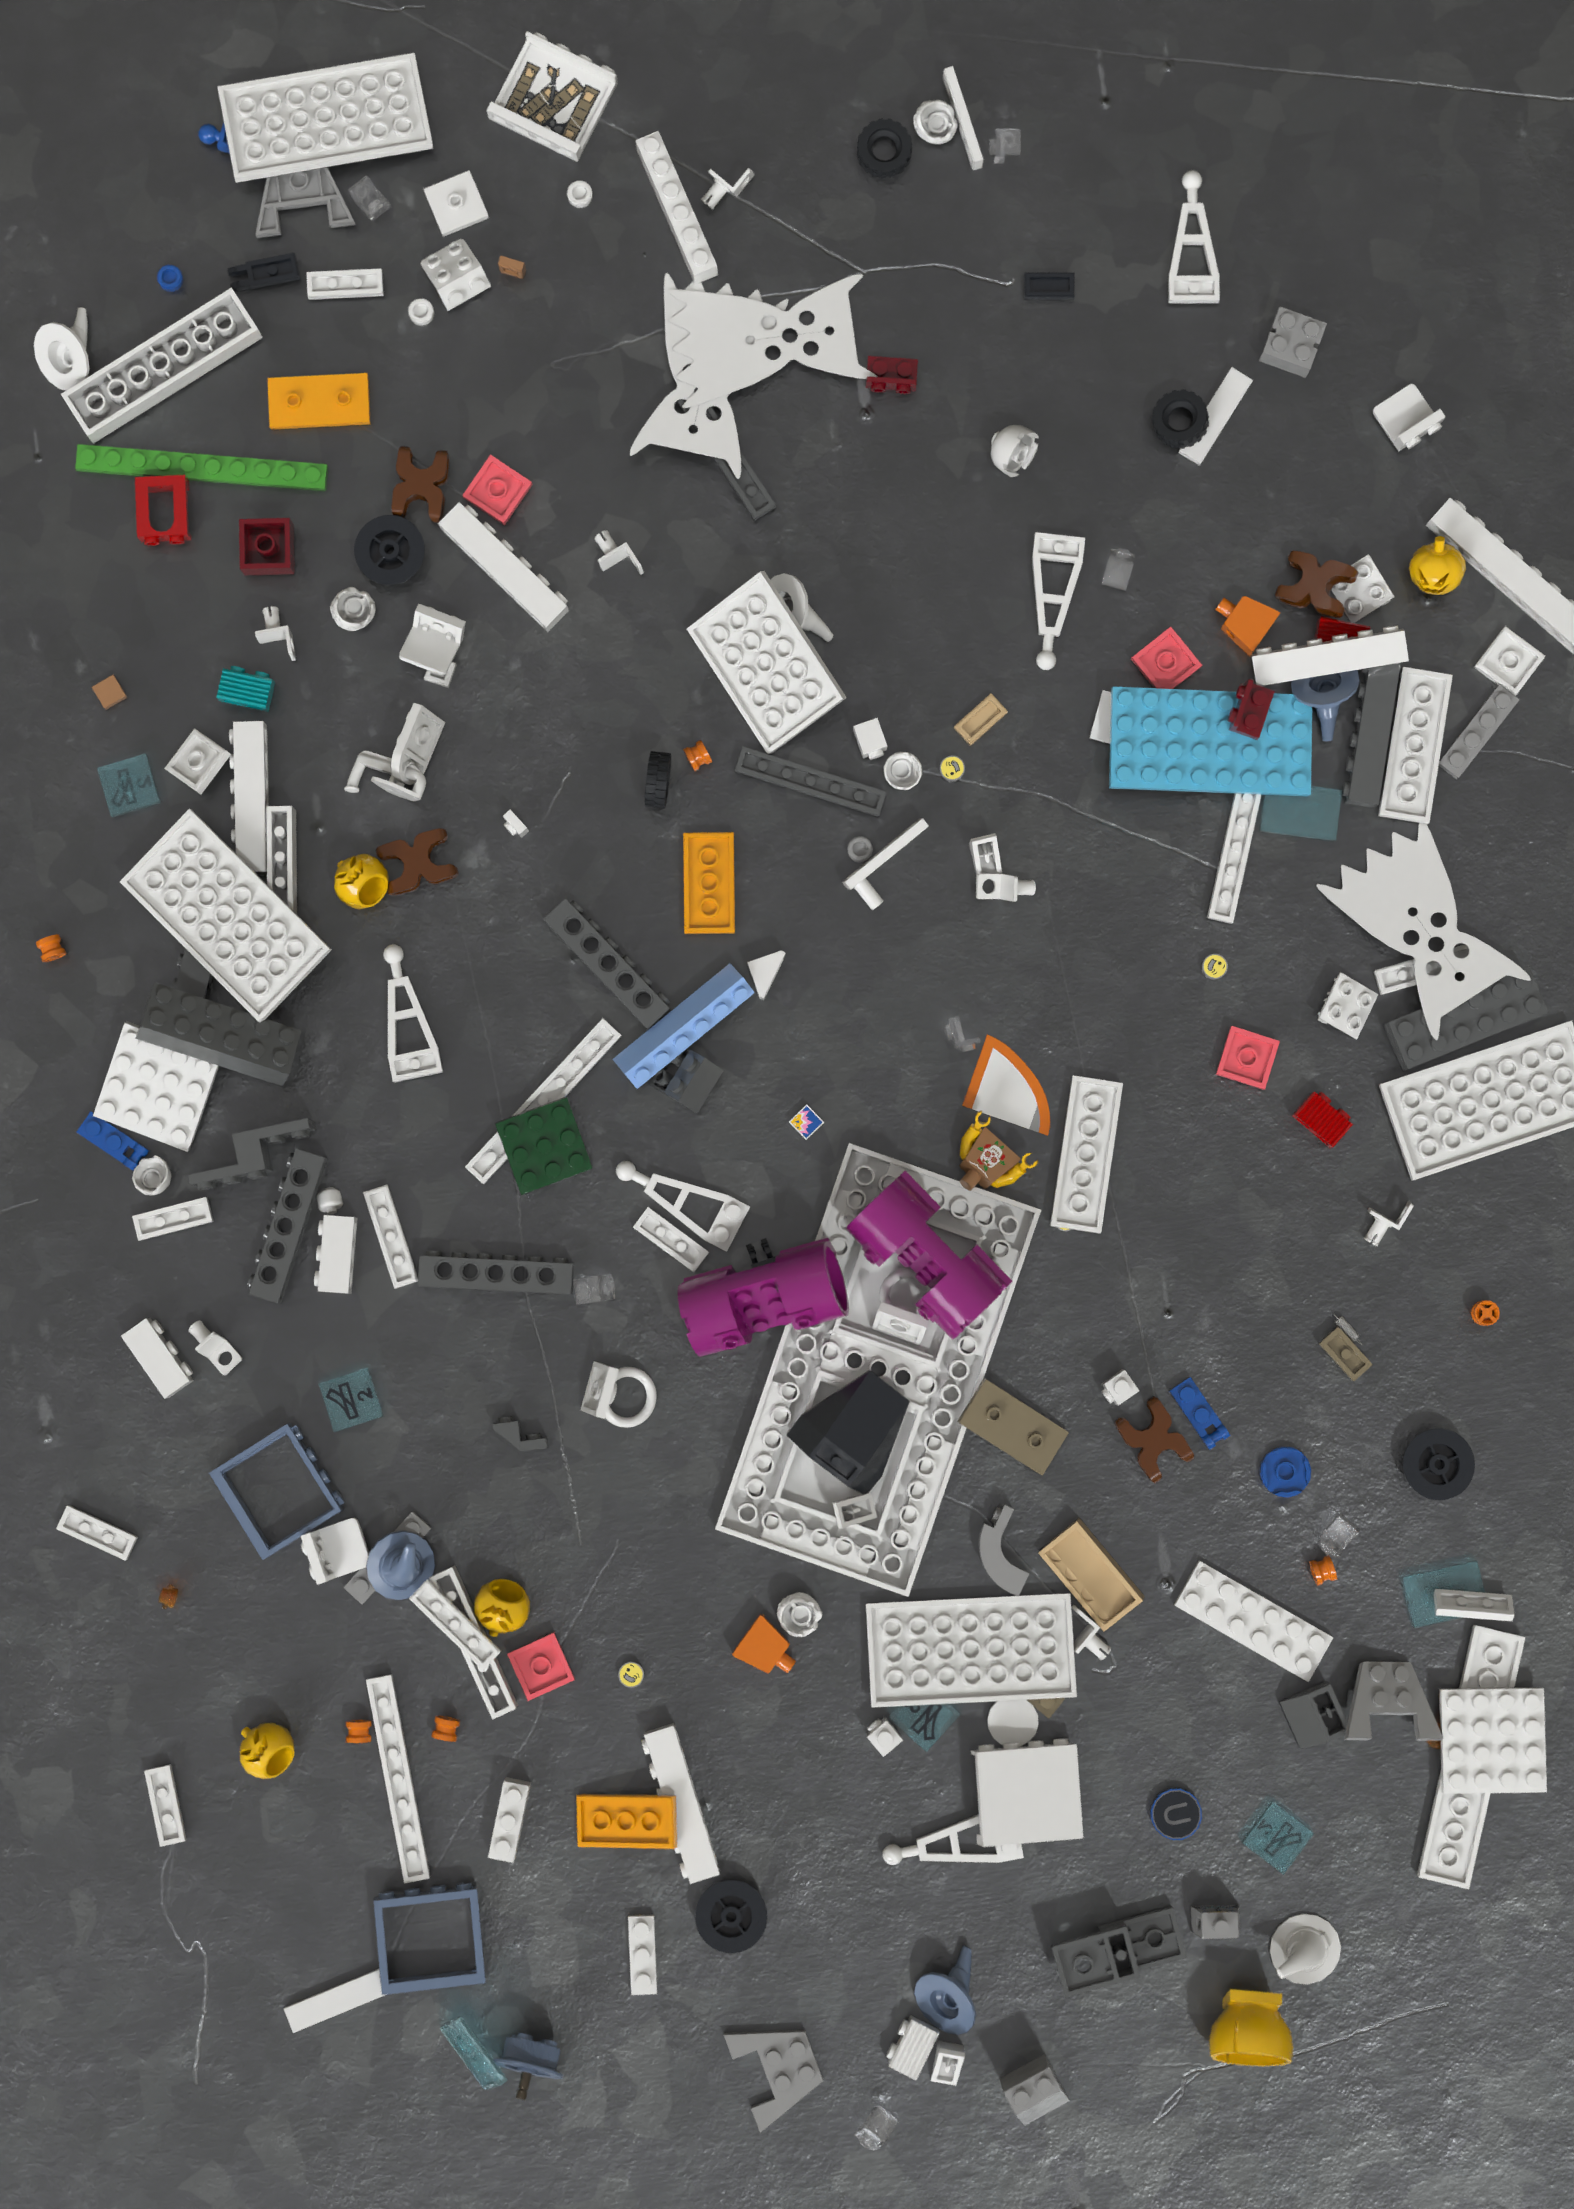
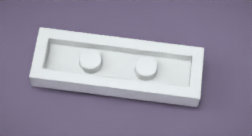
M382 269L307 272L308 299L384 296Z
M208 1197L132 1216L138 1241L214 1222Z
M647 1207L633 1226L634 1229L693 1272L697 1270L709 1253L649 1207Z
M70 1505L66 1506L56 1528L125 1561L128 1560L138 1538L134 1534Z
M1435 1589V1615L1513 1621L1514 1607L1512 1595Z
M171 1764L146 1769L144 1773L160 1847L186 1841L187 1838Z
M654 1914L628 1915L631 1995L657 1994Z

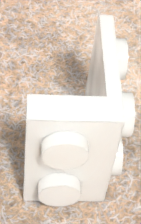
M463 239L452 242L421 261L423 270L435 286L447 311L491 287L482 266Z
M1414 384L1406 386L1373 409L1374 416L1398 452L1405 447L1410 449L1421 441L1420 437L1428 433L1430 436L1442 428L1441 423L1446 417L1441 409L1436 412L1432 411Z
M418 604L414 614L413 627L400 651L399 658L434 673L445 675L463 640L466 621L437 611L432 607Z
M350 1518L301 1536V1548L303 1553L308 1556L310 1562L309 1571L312 1578L316 1580L317 1585L366 1568L369 1550L357 1518Z

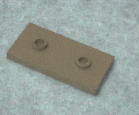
M986 1379L982 1380L957 1421L1042 1476L1069 1433Z

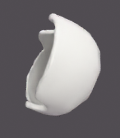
M896 752L887 759L884 765V776L892 787L900 790H909L919 783L922 776V765L915 755L909 752Z
M154 1155L152 1158L141 1159L139 1165L134 1169L132 1180L138 1191L145 1195H157L170 1185L171 1171L166 1161Z

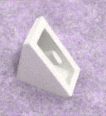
M996 833L971 839L969 846L976 875L1002 874Z
M778 951L747 962L759 999H765L786 956L785 952Z
M871 1493L833 1501L839 1529L877 1518Z
M938 2040L931 2081L957 2085L965 2058L963 2045Z

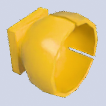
M1230 1989L1223 1997L1222 2009L1224 2011L1212 2025L1209 2039L1211 2058L1223 2063L1244 2066H1282L1292 2063L1294 2048L1291 2031L1278 2012V2008L1282 2005V1994Z

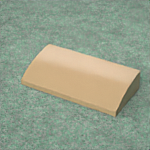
M1080 1518L1071 1523L1038 1552L1103 1632L1144 1600L1145 1596Z

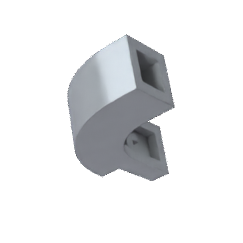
M1003 1504L1001 1508L996 1507L992 1515L991 1521L994 1522L993 1526L984 1522L982 1524L978 1541L979 1554L982 1564L992 1580L1004 1590L1019 1597L1029 1572L1008 1562L1002 1553V1534L1014 1511L1012 1507Z

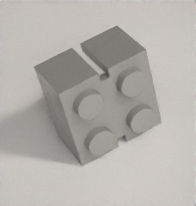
M1279 307L1259 361L1306 378L1327 323Z

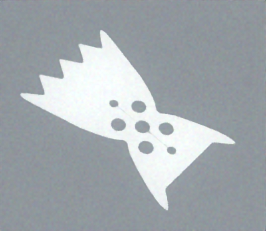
M666 273L664 277L665 341L671 372L677 383V388L664 398L643 426L631 447L630 456L636 454L648 444H656L725 459L735 477L739 479L741 474L740 447L733 411L727 401L729 394L692 406L685 414H679L674 409L675 402L680 399L688 400L694 394L696 387L676 379V376L683 371L684 366L692 364L694 360L672 350L690 332L668 322V319L683 310L687 304L667 292L670 289L677 288L670 275ZM693 281L685 289L705 292L701 282L695 285ZM728 283L716 293L733 296ZM755 290L748 297L749 299L762 302L759 290ZM788 299L783 300L775 307L785 311ZM767 315L762 318L761 325L764 329L771 330L776 327L777 321L773 316ZM747 336L745 341L751 345L755 342V338ZM711 406L721 409L722 415L716 421H711L706 416V411ZM695 424L698 427V431L692 434L688 428Z
M863 274L839 280L802 299L789 311H782L773 305L741 296L679 289L668 290L667 292L673 297L687 304L683 310L668 319V322L690 332L672 350L694 360L689 367L676 376V379L698 388L682 407L696 406L753 385L780 370L790 360H797L806 366L859 379H867L868 376L877 377L874 373L858 364L848 295L849 290L862 278ZM803 311L812 312L815 317L814 322L811 325L801 324L799 321L800 313ZM771 315L776 319L777 325L774 329L766 330L762 327L761 320L764 316ZM826 327H833L834 333L827 335L825 333ZM787 328L795 329L798 334L796 341L792 343L785 342L782 338L783 331ZM747 336H753L755 342L750 345L746 343L745 339ZM808 341H814L818 344L819 350L813 356H809L803 351V346ZM771 345L777 346L781 351L780 357L776 360L768 359L765 355L767 347Z
M1419 823L1418 841H1412L1393 832L1392 857L1368 848L1366 850L1367 873L1341 865V890L1317 884V888L1372 936L1389 947L1414 957L1415 978L1425 1020L1431 1035L1435 1040H1438L1442 1016L1504 976H1512L1527 981L1531 980V978L1520 966L1474 936L1458 931L1457 910L1451 883L1427 824ZM1411 907L1416 908L1418 911L1414 917L1408 914V910ZM1440 912L1446 916L1447 922L1443 927L1437 928L1432 925L1431 916L1434 913ZM1414 930L1419 934V941L1415 945H1408L1404 942L1403 935L1406 931ZM1432 937H1440L1444 941V947L1441 951L1434 952L1429 949L1428 942ZM1459 943L1466 944L1469 948L1468 956L1462 959L1457 958L1453 953L1454 946ZM1428 962H1438L1442 967L1441 973L1437 976L1427 974L1425 967ZM1456 972L1464 974L1465 978L1463 981L1455 979Z

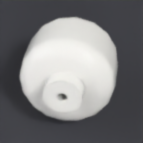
M333 1187L320 1190L316 1196L318 1209L321 1212H327L328 1215L337 1213V1209L343 1206L340 1191Z

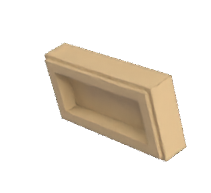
M991 693L954 726V729L971 746L1003 718L1008 711Z

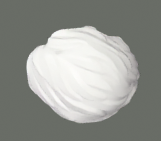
M941 100L924 101L916 110L917 112L913 118L916 133L920 138L933 144H942L950 141L958 126L957 120L954 118L953 107Z
M348 587L340 591L330 606L332 617L335 619L336 624L348 631H356L367 626L373 619L376 609L375 602L366 591L360 592L355 587Z
M797 1592L782 1599L778 1605L777 1618L781 1627L789 1635L805 1637L818 1628V1621L822 1618V1611L818 1603L810 1595Z

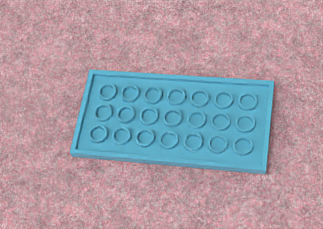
M1112 687L1109 788L1310 796L1312 707L1299 702L1293 694L1274 693L1258 740L1229 730L1231 722L1227 721L1232 707L1236 708L1239 700L1235 698L1236 692Z

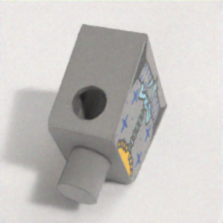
M1240 1905L1190 1906L1191 1932L1202 1939L1239 1938Z

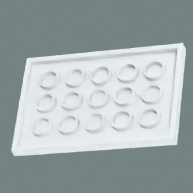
M760 571L687 628V631L767 754L775 752L847 698L765 571Z

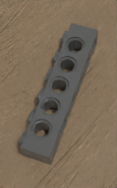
M565 898L544 918V921L638 1021L649 1030L671 1011L667 1006L670 1001L661 992L656 994L650 988L653 983L643 973L639 976L633 970L636 965L626 955L621 957L615 951L618 946L609 937L604 939L598 933L601 928L591 918L587 921L581 915L583 909L574 900L569 903ZM573 920L581 923V929L577 933H571L567 929L568 924ZM592 938L596 939L599 942L598 948L595 951L586 950V941ZM606 957H613L616 960V965L613 969L607 970L602 967V961ZM624 975H630L633 978V984L629 988H623L619 984L620 978ZM642 993H646L651 997V1001L647 1006L637 1004V997Z
M295 1149L294 1153H290L286 1167H289L287 1177H282L278 1189L281 1192L279 1202L275 1201L272 1206L271 1215L274 1217L271 1226L267 1225L263 1234V1240H266L263 1250L259 1249L255 1259V1264H258L255 1274L250 1275L247 1288L250 1289L249 1295L278 1304L282 1303L328 1161L327 1158L299 1149ZM300 1170H305L308 1174V1179L304 1184H299L296 1181V1174ZM293 1194H297L300 1198V1204L296 1208H291L288 1205V1199ZM285 1218L290 1219L292 1222V1228L287 1233H284L280 1228V1223ZM278 1242L284 1246V1253L280 1257H276L272 1252L274 1244ZM268 1267H273L277 1273L276 1278L272 1281H268L264 1276L265 1270Z
M426 1251V1256L419 1257L418 1286L572 1294L574 1264H569L568 1258H553V1263L543 1262V1257L528 1256V1261H517L518 1256L502 1255V1260L492 1259V1254H477V1259L467 1258V1253L452 1252L451 1257H441L442 1252ZM445 1262L452 1266V1273L448 1277H443L439 1273L440 1265ZM469 1264H474L478 1269L477 1275L472 1279L467 1278L464 1273L465 1267ZM495 1265H499L503 1269V1275L498 1280H494L490 1276V1269ZM521 1266L525 1267L529 1273L528 1278L524 1281H519L515 1277L516 1269ZM544 1268H550L554 1272V1278L551 1282L545 1283L541 1280L540 1273Z

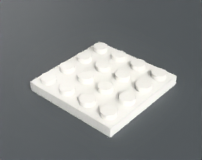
M126 1021L93 1116L188 1152L191 1149L219 1066L135 1039L139 1025Z
M1544 1688L1439 1689L1440 1731L1444 1738L1441 1740L1443 1794L1547 1792Z

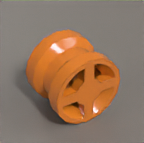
M701 740L697 741L695 746L683 749L694 772L704 763H712L710 755Z
M59 934L42 938L36 942L37 948L42 952V962H50L67 954L66 950L61 947V937Z
M1478 1301L1471 1308V1318L1478 1325H1493L1499 1319V1307L1492 1301Z
M1329 1555L1324 1556L1320 1561H1309L1310 1570L1317 1586L1322 1585L1326 1580H1337V1574Z
M435 1716L436 1728L432 1731L431 1737L443 1741L456 1742L457 1735L455 1732L456 1728L460 1726V1720L447 1716Z
M363 1719L346 1721V1727L348 1728L346 1742H371L372 1736L369 1734V1728L372 1726V1721Z

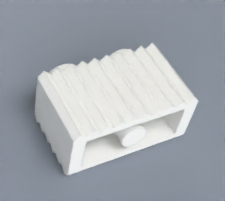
M910 2016L908 2021L903 2020L897 2033L901 2036L897 2044H891L886 2057L889 2058L888 2066L917 2080L939 2035V2029Z

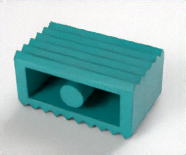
M231 666L230 670L223 668L217 693L219 701L269 712L275 682L273 679H270V674L255 671V675L245 673L246 669L237 666Z

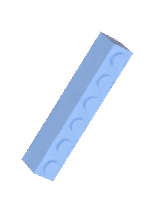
M729 963L613 1058V1061L638 1089L755 992L743 976Z

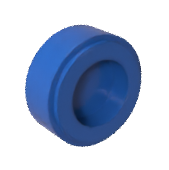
M165 265L158 271L157 280L165 291L173 292L182 286L183 275L178 267Z

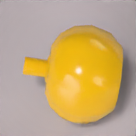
M1442 536L1435 537V543L1420 547L1414 553L1409 565L1412 582L1421 591L1433 595H1442L1454 590L1460 585L1466 571L1463 555L1454 546L1445 544V538Z
M358 854L342 860L337 864V871L335 873V893L342 902L352 908L364 909L374 906L380 902L387 892L389 878L387 869L377 858L368 854Z
M496 1579L484 1584L478 1591L474 1600V1613L482 1626L489 1630V1635L497 1637L499 1633L513 1632L525 1624L530 1613V1599L525 1590L516 1582L508 1579Z
M262 1723L252 1730L249 1727H245L241 1731V1735L245 1739L240 1745V1763L248 1774L261 1779L277 1777L289 1767L294 1758V1740L287 1728L275 1723Z

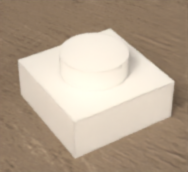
M511 810L503 815L506 820L504 826L513 836L517 833L522 838L529 832L527 827Z

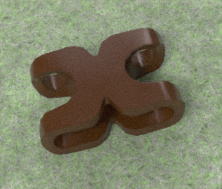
M401 446L398 451L396 471L403 482L397 484L393 489L392 514L404 518L411 502L423 500L428 503V514L431 521L439 523L443 519L445 498L438 487L444 485L448 480V451H437L433 464L426 469H419L413 465V454L410 447Z
M1291 551L1288 561L1293 568L1303 572L1302 578L1299 583L1293 586H1278L1274 596L1280 602L1297 608H1304L1312 603L1318 613L1341 618L1345 608L1339 600L1330 597V591L1338 583H1354L1359 572L1353 566L1335 560L1326 561L1321 566L1314 555L1300 551Z
M438 828L419 833L414 838L413 847H410L403 840H395L376 848V855L380 859H399L404 864L402 875L388 883L387 892L389 895L395 896L417 890L420 886L421 877H424L431 884H439L458 876L459 872L456 866L452 864L435 865L430 860V853L433 848L445 843L448 834L446 829Z
M1153 1396L1147 1401V1407L1150 1410L1152 1420L1146 1429L1135 1430L1125 1418L1116 1419L1115 1426L1127 1445L1133 1448L1141 1447L1137 1455V1462L1149 1480L1156 1484L1162 1478V1473L1157 1465L1158 1455L1162 1451L1174 1450L1180 1459L1186 1462L1192 1461L1194 1454L1181 1434L1167 1432L1172 1424L1171 1416L1160 1400Z

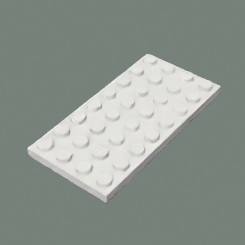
M415 53L218 86L236 183L433 149Z
M191 809L186 811L120 881L258 1022L264 1021L332 950Z
M1569 1021L1380 1084L1379 1088L1411 1181L1574 1127L1573 1022Z
M1070 1593L866 1604L871 1708L1077 1697Z

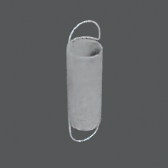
M1343 1316L1335 1321L1337 1326L1352 1342L1357 1341L1356 1339L1360 1335Z

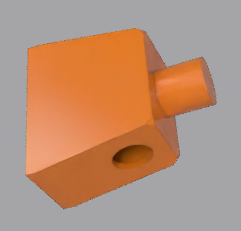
M1243 596L1237 605L1224 597L1215 609L1227 617V620L1221 627L1222 631L1248 656H1251L1280 614L1279 611L1247 596Z
M761 1613L732 1652L735 1658L768 1674L775 1665L788 1673L796 1660L785 1653L790 1642Z

